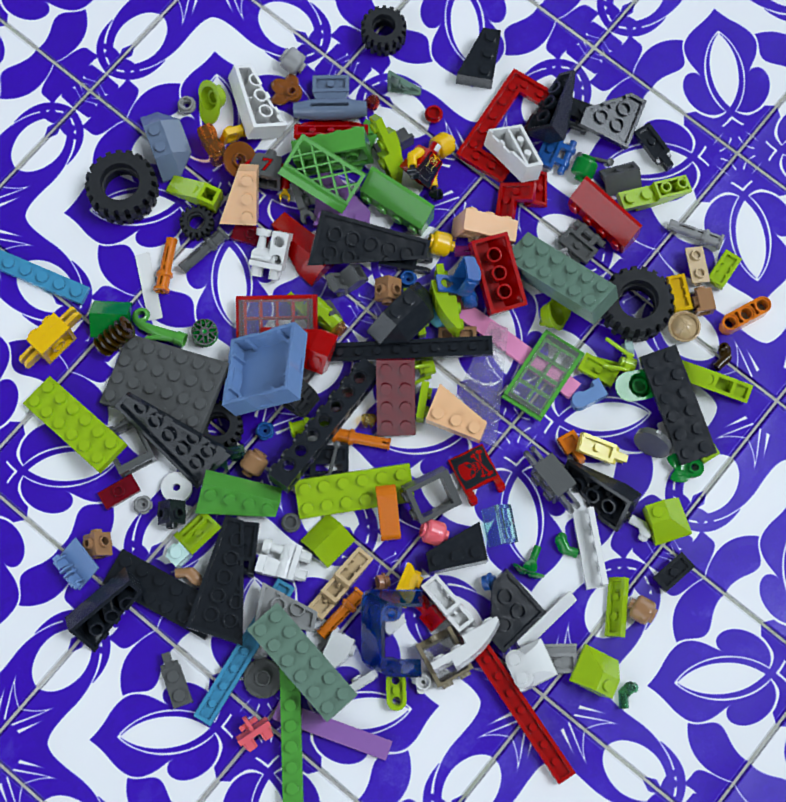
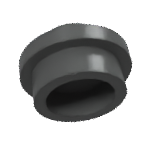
M288 513L282 518L281 525L286 532L293 533L300 528L301 521L298 515Z

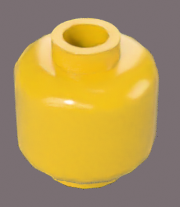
M446 132L438 133L429 141V145L432 141L441 145V149L436 155L439 159H445L455 151V139Z
M436 230L433 234H429L427 240H431L429 246L431 254L446 257L450 252L454 251L455 241H453L450 233Z

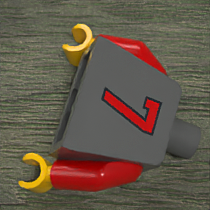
M268 149L266 154L258 152L253 158L244 163L259 165V188L275 191L282 189L279 195L280 202L282 201L281 197L284 195L288 197V203L290 202V194L288 193L290 181L278 174L284 164L282 163V158L277 156L275 150Z

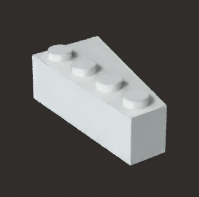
M251 64L234 65L228 80L247 139L282 137L288 125L285 120L281 119L277 106L274 107L268 91L266 92L261 86L262 82Z

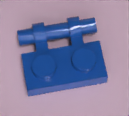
M565 139L554 143L543 142L538 153L543 162V168L552 170L553 166L557 165L559 167L557 174L564 175L565 170H568L570 166L571 156H574L576 152L577 142L571 140L569 145L564 143ZM560 150L565 153L563 159L558 157Z

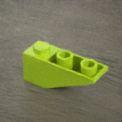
M176 175L173 176L166 189V192L195 205H201L202 208L205 206L207 210L215 214L224 199L222 189L206 182Z

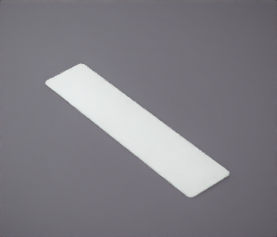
M150 253L137 254L135 259L145 308L150 312L148 321L163 318L158 293L153 291L156 281Z
M568 591L517 641V644L522 647L537 640L577 601L572 592Z

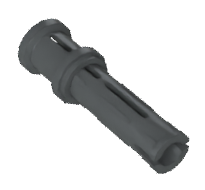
M218 226L217 230L210 237H205V242L178 264L179 267L187 273L211 251L218 250L220 244L230 239L229 236Z

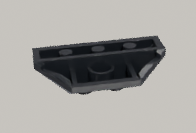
M416 282L392 302L366 332L379 345L409 343L434 318L432 294L419 282Z

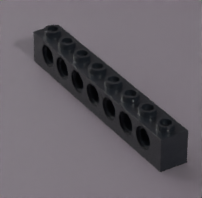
M362 358L360 362L357 361L353 365L349 376L343 377L339 384L340 387L330 393L327 403L325 405L322 404L318 408L314 419L308 420L304 427L305 430L295 436L292 446L289 449L286 448L282 452L279 462L277 464L274 463L268 471L269 480L286 493L292 490L376 385V366L365 358ZM361 378L364 382L357 383L355 380ZM347 392L353 394L351 397L343 396ZM333 407L341 408L338 412H334L331 409ZM323 421H327L330 423L328 426L320 425V423ZM310 436H316L318 438L315 441L308 440ZM303 450L306 453L303 456H298L296 452ZM287 465H292L294 467L291 471H286L284 469V467Z

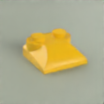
M409 562L404 569L391 600L392 604L405 609L407 606H412L416 597L413 595L415 588H420L424 579L421 577L422 572L415 570L414 566Z

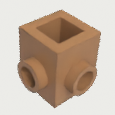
M390 275L376 278L375 301L381 302L384 306H389L401 295L402 279Z
M102 529L90 530L89 534L83 536V547L92 559H103L113 555L110 532H102Z

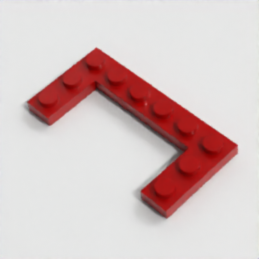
M514 68L456 152V157L499 183H503L510 171L495 156L483 150L488 129L498 127L519 94L538 105L541 100H544L549 95V88Z

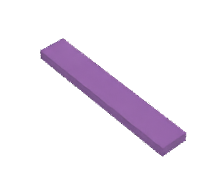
M280 700L272 718L281 722ZM301 708L303 731L386 761L393 741L333 719L327 723L320 714Z

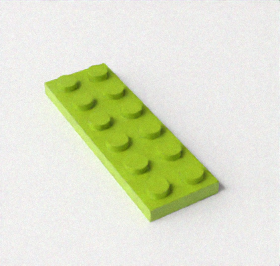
M51 376L23 402L32 413L100 474L128 446Z
M410 463L300 479L295 485L299 519L376 508V486L395 484L397 503H405L401 495L403 492L401 486L412 481Z

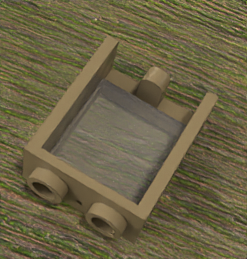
M451 626L415 645L437 688L442 686L443 690L454 684L453 679L460 677L462 680L471 675L470 670L473 669L470 662L459 671L456 670L453 664L438 674L434 672L430 664L433 662V658L439 654L445 655L451 652L450 649L460 644Z

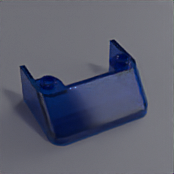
M370 589L363 593L361 600V659L363 663L387 677H421V659L385 657V622L397 621L402 615V607H422V590Z

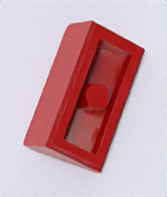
M541 171L538 180L528 181L535 182L537 189L535 202H524L525 207H547V172Z

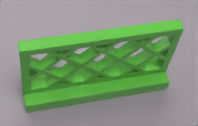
M303 133L278 174L341 214L366 176V173ZM303 140L310 144L312 151L301 152L300 144ZM324 152L328 161L318 163L315 153ZM313 154L315 164L305 166L303 156ZM300 156L302 167L295 168L289 164L292 158ZM331 163H341L344 171L334 173ZM329 164L331 174L321 176L319 166ZM316 167L318 177L310 178L307 176L306 169ZM355 172L361 177L358 182L350 183L347 173ZM345 174L347 184L337 186L335 176ZM332 177L334 187L326 188L323 186L322 179ZM348 187L349 196L346 200L339 196L338 189Z

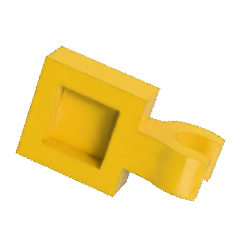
M243 124L226 127L220 137L222 145L238 141L240 137H246Z

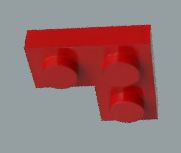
M535 182L500 183L495 215L501 217L510 216L515 220L517 202H535L537 184Z

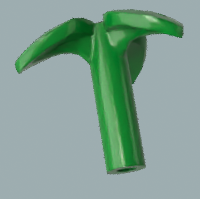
M534 545L529 560L524 563L523 567L516 563L512 564L522 575L528 574L530 578L534 579L545 577L543 574L536 573V561L541 551V547L538 545Z

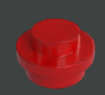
M436 105L429 106L425 110V118L430 123H438L443 118V111Z

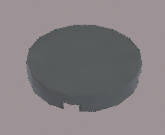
M640 428L634 435V443L639 450L655 458H665L669 455L672 444L665 434L661 433L660 435L656 433L657 430L654 428Z
M267 658L251 662L243 675L246 690L252 696L259 699H266L276 695L280 690V667L274 661Z

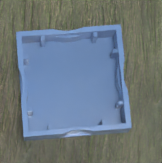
M292 322L261 333H252L231 339L228 374L224 386L222 406L233 415L238 416L300 400L308 333L296 322Z

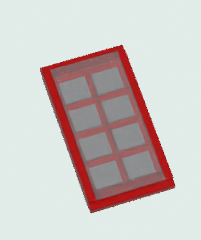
M318 294L236 296V338L252 333H260L261 327H277L296 322L304 329H318Z

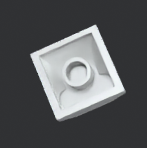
M541 638L517 650H511L505 655L506 665L521 692H525L558 675Z

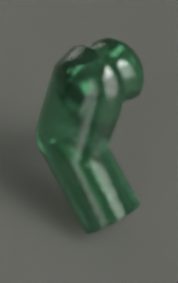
M626 682L619 689V709H629L628 698L634 692L636 693L639 688L636 682Z

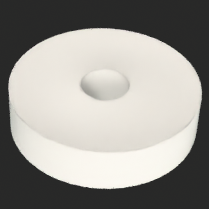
M181 472L168 474L161 483V492L166 500L187 501L193 491L192 483ZM175 485H180L178 491L174 490Z

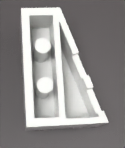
M522 124L488 129L484 146L521 183L538 180L543 162Z

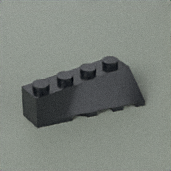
M124 567L65 617L68 631L92 651L96 652L99 648V643L107 638L113 625H117L121 620L120 616L125 610L128 611L142 593L138 578Z

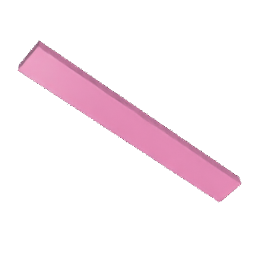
M458 295L457 302L461 304V314L459 316L460 319H463L466 326H476L477 334L480 336L492 335V343L495 347L520 365H523L532 348L476 307L472 309L465 308L461 297ZM537 355L531 366L543 372L549 362ZM552 365L546 375L559 382L565 372ZM528 369L535 376H537L538 378L540 377L538 374ZM570 376L560 394L570 399L581 383ZM543 378L542 381L547 383L553 389L555 388L554 384L550 383L549 381Z

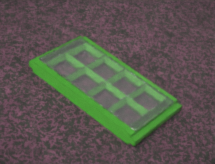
M546 329L501 398L541 422L585 353Z

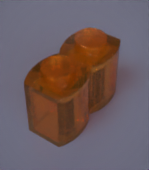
M211 123L198 127L197 132L200 143L204 150H206L210 163L214 167L224 164L223 155L225 147L222 141L218 139L215 127Z

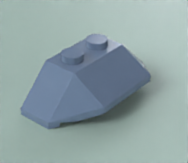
M159 112L141 117L140 119L163 183L171 181L174 175L181 177L192 152L180 119Z

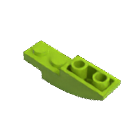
M374 114L369 117L371 121L369 125L372 132L377 135L379 139L377 144L382 150L377 153L379 157L378 164L385 171L386 175L402 184L403 169L399 166L403 162L397 133L390 127L386 128L382 117Z
M681 175L655 181L649 186L618 192L616 198L619 205L626 211L634 209L635 211H640L675 200L691 193L693 190L687 175Z
M444 263L436 264L434 278L437 274L448 275V271L444 269ZM435 278V280H431L429 292L432 294L433 307L446 329L454 337H459L461 330L464 329L463 319H460L459 316L461 314V304L457 302L456 295H451L448 292H439ZM441 280V284L444 287H447L448 281Z
M682 360L691 384L744 403L748 402L754 385Z

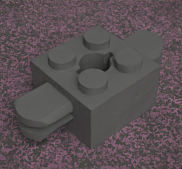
M534 446L529 448L530 452L524 451V457L533 467L530 473L532 477L530 478L537 487L540 486L546 500L548 502L552 501L553 504L560 501L570 514L574 512V508L579 509L581 507L580 503L571 493L577 483L556 456L551 453L543 458Z

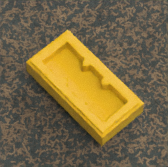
M685 273L667 276L665 278L666 284H670L672 288L670 294H674L675 299L673 302V312L692 311L693 304Z

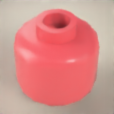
M431 519L421 524L419 537L426 544L438 546L448 540L449 531L444 522Z

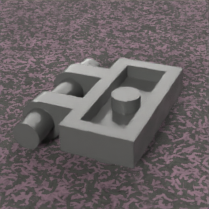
M577 219L573 225L578 229L575 231L569 227L557 242L564 248L567 247L569 252L586 266L599 251L594 245L597 244L603 248L606 242L601 238V235L595 234L589 229L588 224L582 223ZM583 233L591 239L589 242L581 236Z

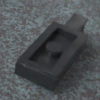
M647 123L634 131L635 138L653 162L657 165L660 164L666 172L672 169L674 163L670 159V149L652 125Z

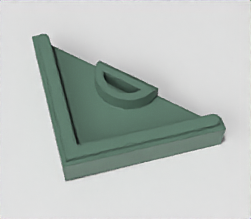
M388 70V92L421 96V88Z

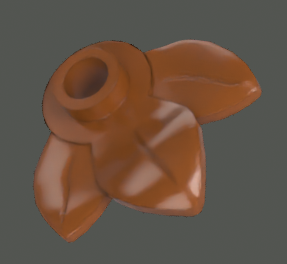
M288 74L285 79L277 78L271 82V88L275 92L270 99L272 104L284 105L288 101L297 102L302 98L303 91L295 75Z

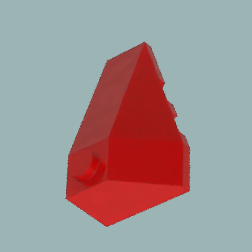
M261 327L260 333L274 327ZM304 329L308 333L304 368L322 375L328 370L339 335L323 329Z

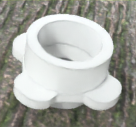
M426 670L422 671V674L412 677V683L416 685L419 694H424L427 689H433L435 686V682L429 677L430 673Z

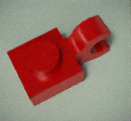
M423 595L413 605L422 613L419 616L421 621L430 632H433L446 618L435 604L430 606L429 599Z

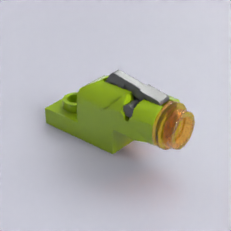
M318 297V325L328 332L339 335V337L342 336L347 330L342 316L331 300H323ZM295 302V311L300 316H307V302Z

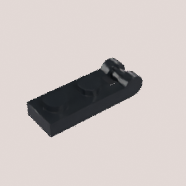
M244 521V562H249V566L244 567V575L254 578L260 523Z

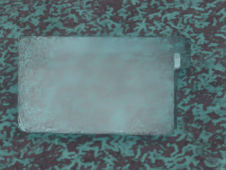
M497 504L482 509L488 547L518 542L511 504Z

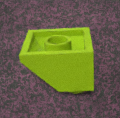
M679 497L661 500L646 505L642 509L655 546L692 534Z
M584 644L569 681L601 697L613 699L620 682L619 661Z

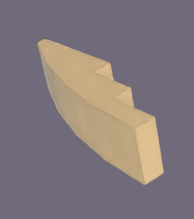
M358 547L334 573L329 582L321 589L316 598L308 605V607L318 612L317 619L320 622L331 612L373 561L374 558L362 548Z

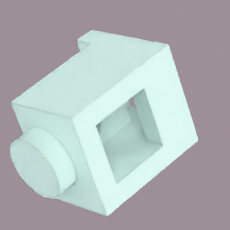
M180 542L172 544L167 549V554L165 555L177 569L182 568L193 557Z

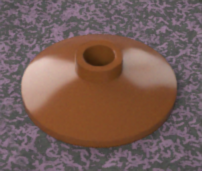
M233 142L224 151V166L230 175L236 177L239 165L253 158L256 153L245 142Z

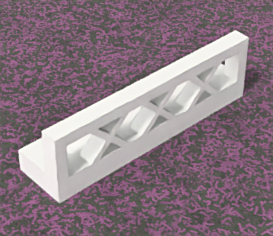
M588 507L584 511L572 513L586 590L603 588L609 584L594 507Z

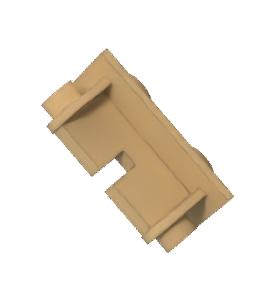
M703 246L685 248L692 284L698 287L702 283L710 282Z

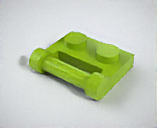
M198 514L180 532L177 531L173 536L193 555L221 527L210 515Z

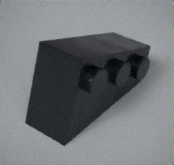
M480 522L426 552L425 557L429 575L487 563L488 557Z

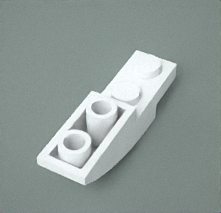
M489 617L481 622L482 625L479 627L467 629L462 636L465 644H457L450 649L451 652L445 655L439 654L433 658V662L430 664L434 672L438 674L453 664L456 670L459 671L472 662L487 647L496 634L500 625L498 617Z

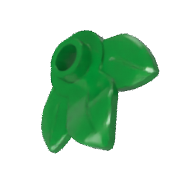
M675 453L666 458L668 463L675 469L670 477V480L674 482H687L691 477L697 478L701 476L704 471V465L700 460L679 466ZM696 465L698 470H692L691 466Z

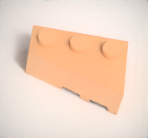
M240 164L219 224L257 226L259 219V165Z
M467 207L453 218L451 235L453 240H456V237L468 238V242H471L474 239L508 232L512 245L516 242L518 221L513 220L510 216L501 217L490 211L482 212L478 211L477 208Z
M439 384L426 416V423L480 444L487 427V422L443 385Z

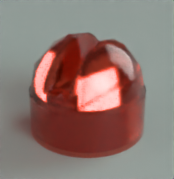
M369 95L365 100L367 101V108L376 111L379 107L380 100L377 95Z

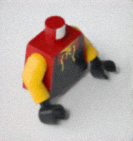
M432 141L428 148L419 144L408 152L406 159L399 167L416 183L432 189L429 191L431 198L440 200L443 198V191L437 189V176L442 166V161L436 155L441 149V145Z

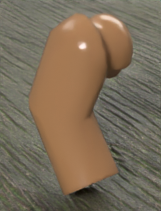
M175 568L176 578L186 577L193 585H201L203 577L195 568Z

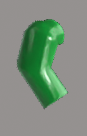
M558 533L555 537L558 551L577 558L579 549L569 546L565 533Z

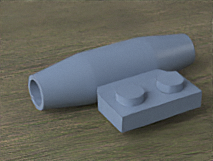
M313 75L312 93L315 99L293 103L294 118L313 121H338L367 116V101L347 98L350 85L349 75Z

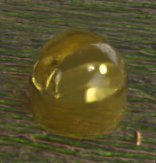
M371 413L361 415V423L365 428L370 425V428L375 426L377 415Z

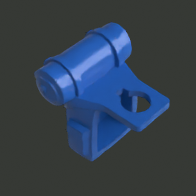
M464 256L452 275L437 274L435 276L439 292L454 293L461 296L463 306L467 309L478 306L479 296L475 292V287L480 283L481 270L475 257ZM441 280H447L449 283H453V285L444 287L441 284Z

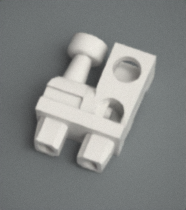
M257 227L256 234L259 235L257 247L252 250L251 259H249V265H252L251 275L263 277L264 268L270 269L268 279L278 281L282 271L286 270L288 251L293 234L273 231L270 248H266L267 237L271 236L272 230Z
M266 537L261 552L269 554L272 551L280 554L278 560L259 554L254 569L256 574L280 578L292 583L295 581L305 582L308 571L299 569L300 562L311 564L313 553L304 550L303 546L292 543L285 545L274 544L273 539Z

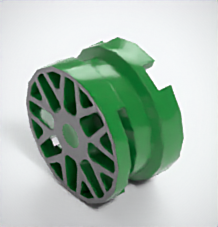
M200 319L193 324L191 334L193 341L197 345L210 347L217 341L218 329L212 320Z

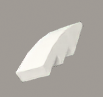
M437 574L421 585L425 593L461 637L467 629L479 627L475 619Z

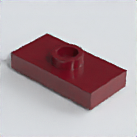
M235 225L231 240L257 247L259 235L256 234L257 226ZM271 236L267 237L266 248H268Z
M130 474L97 494L108 511L141 492V489L133 475Z

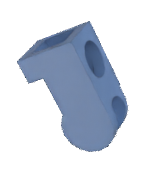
M599 378L591 382V388L574 393L570 402L574 410L582 411L606 399L608 393Z

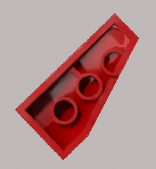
M287 213L281 214L271 224L274 231L293 234L288 257L292 261L298 275L311 287L335 265L307 266L315 235Z

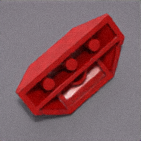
M353 121L304 122L302 124H294V138L297 140L302 133L308 137H313L317 134L333 133L336 130H347L355 126H364L368 135V125Z

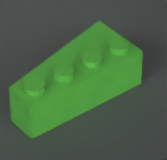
M206 470L195 514L276 517L282 489Z

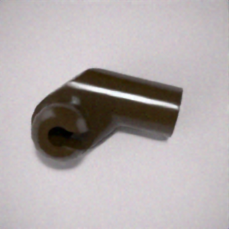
M723 342L719 345V359L713 364L717 371H720L732 359L731 347L728 343Z

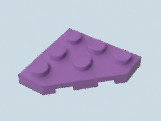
M320 173L321 176L328 175L327 173ZM335 176L337 186L345 185L338 176ZM332 177L322 179L323 186L326 188L334 187ZM348 187L338 189L339 196L346 200L349 196ZM355 194L342 214L318 198H315L314 215L316 216V221L313 223L314 228H317L321 210L370 223V210Z

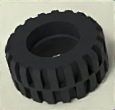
M116 150V153L111 154V152H107L105 157H98L96 159L97 163H92L89 167L91 173L87 172L85 177L87 180L85 182L86 195L94 211L102 219L106 218L110 223L116 221L118 225H124V222L127 221L128 224H132L135 219L139 221L144 219L143 215L145 213L149 215L152 212L151 206H156V197H159V184L153 167H151L148 160L143 159L142 155L138 153L134 155L130 150H126L125 153L122 150ZM130 175L139 180L138 189L129 198L116 200L108 197L105 193L110 181L118 176Z
M631 266L630 270L623 268L619 274H613L611 279L608 280L616 285L618 299L601 319H605L604 325L606 328H612L611 333L613 335L618 333L621 335L620 339L626 340V338H631L630 341L633 340V342H637L638 339L646 341L649 337L654 338L665 328L674 310L673 302L675 299L674 294H670L672 291L670 284L666 285V279L663 276H657V271H647L648 267L644 266L641 269H637V266ZM629 290L645 293L653 303L654 310L652 314L645 318L629 316L620 306L619 298L621 294Z

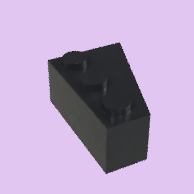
M482 29L457 73L456 84L492 89L501 30Z

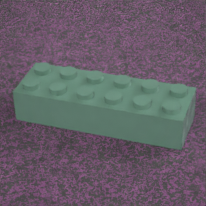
M529 232L512 248L520 278L593 325L618 299L616 285Z
M278 602L247 629L327 723L358 696Z

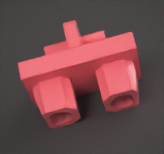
M245 715L242 717L245 723L239 726L242 733L237 735L236 739L240 746H244V748L251 752L258 746L254 737L260 734L264 741H267L274 734L266 716L258 721L256 716L248 720Z

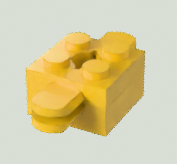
M70 307L60 317L54 312L46 316L42 320V324L37 329L31 330L26 340L30 347L19 356L18 360L22 364L24 363L27 369L31 368L41 357L50 365L77 339L71 328L81 319L82 314L76 312L74 307Z

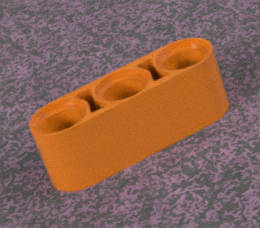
M760 296L726 314L719 323V331L724 335H731L764 317L771 308L770 299ZM757 304L763 305L765 310H760ZM741 313H746L749 319L743 318ZM726 321L731 322L732 325H733V327H732V328L727 327V326L725 325V322H726Z
M395 484L376 486L381 541L401 539Z

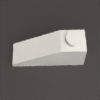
M332 631L323 655L335 669L347 661L349 656L353 657L357 648L354 645L355 639L337 631Z

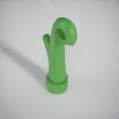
M138 308L133 312L132 319L134 324L141 330L151 334V336H146V339L170 342L181 348L185 346L188 338L187 333L176 332L147 323L150 312L146 308ZM140 314H145L143 318H138Z

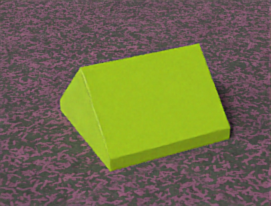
M325 515L300 541L329 568L355 542V539L338 520L331 515Z

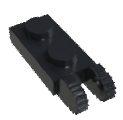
M427 256L426 259L381 261L378 263V266L427 275L430 274L431 270L428 267L418 266L417 261L431 264L433 258Z

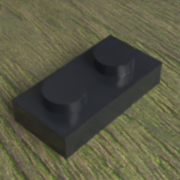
M681 552L652 579L666 593L695 566Z

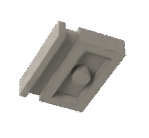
M544 644L557 673H572L577 662V644Z

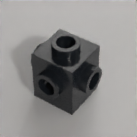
M175 499L159 501L157 512L158 525L166 526V529H177L179 525L186 524V501Z

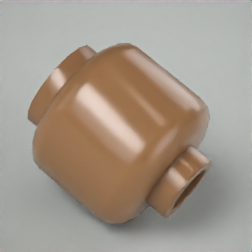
M257 448L247 450L239 463L243 469L242 473L250 478L252 476L259 477L268 465L267 455Z
M643 595L638 596L637 599L632 598L627 606L630 610L629 617L642 625L651 624L658 612L656 603Z

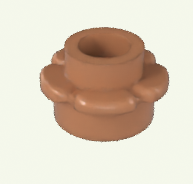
M384 572L375 577L377 590L386 592L388 587L391 586L390 578L385 576Z

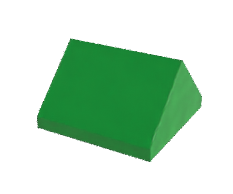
M94 301L89 312L90 337L98 338V334L103 333V330L108 329L110 325H114V322L116 320L119 321L121 316L126 317L131 322L132 302Z

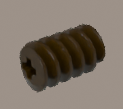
M121 316L119 321L116 320L114 325H110L108 329L103 330V333L98 334V338H94L93 342L96 349L105 356H111L120 347L124 346L125 343L129 342L130 339L135 337L134 326L129 319Z

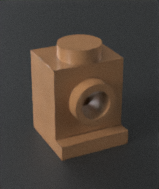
M705 286L694 288L695 293L692 296L693 307H696L694 314L697 317L713 314L716 310L712 288H705Z

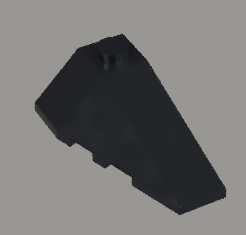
M575 70L559 73L548 89L549 95L539 102L538 106L540 108L536 114H531L524 128L528 136L547 143H554L565 139L570 126Z
M568 459L564 468L577 483L573 490L576 493H580L586 500L585 504L588 507H594V511L598 514L597 517L602 523L618 532L635 510L642 494L626 483Z

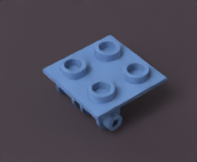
M76 537L60 556L57 554L52 558L54 561L53 565L58 570H61L60 574L66 573L63 578L75 590H81L99 569Z

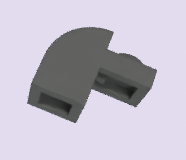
M350 264L340 273H329L325 276L329 289L336 293L338 297L349 294L369 280L360 264Z

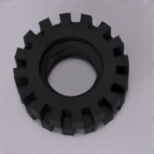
M198 204L197 207L191 205V209L185 208L186 212L182 211V217L179 219L183 234L187 238L190 237L192 241L194 239L200 241V238L205 240V236L209 237L211 235L210 232L214 230V220L210 210H207L205 206L201 208V205ZM194 217H201L204 220V224L201 228L194 229L190 226V221Z

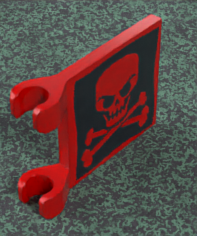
M483 444L448 460L471 506L478 504V499L473 491L492 481L499 493L505 491V484L495 469Z

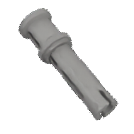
M670 219L667 230L696 239L702 245L707 244L716 247V250L720 249L725 236L724 234L712 233L709 229H698Z

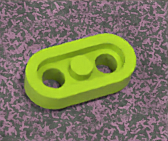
M393 670L386 676V700L388 707L393 711L402 710L407 702L406 678L399 670ZM394 677L399 678L400 682L398 684L392 683ZM398 697L401 701L400 704L395 705L393 699Z

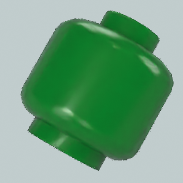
M587 154L577 156L571 168V173L575 175L574 179L582 182L588 176L592 180L598 168V164L595 162L596 159Z

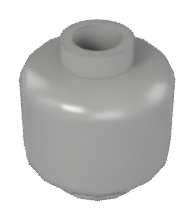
M295 47L286 48L279 58L281 61L280 66L292 75L296 74L297 71L301 73L307 65L304 63L306 56Z

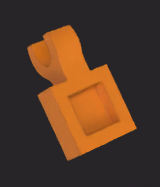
M574 429L557 438V442L566 456L572 454L574 461L580 464L585 463V456L575 451L579 437Z

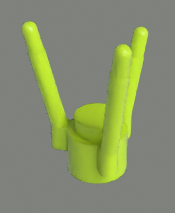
M606 337L605 340L626 356H621L618 362L596 357L608 363L603 364L602 367L623 372L634 371L637 365V359L633 358L634 354Z
M433 359L415 360V369H418L420 375H424L415 380V385L432 379L431 375L436 374Z

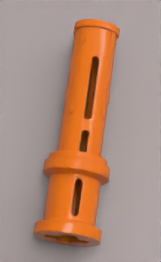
M166 237L161 266L156 272V286L153 287V291L156 293H170L169 284L170 279L173 278L171 269L178 242L176 238Z
M352 428L350 430L340 429L332 439V442H344L349 446L354 443L389 450L391 438L357 433Z
M355 586L354 591L346 599L342 600V605L316 631L326 640L332 631L350 613H355L357 611L356 608L363 600H367L368 597Z

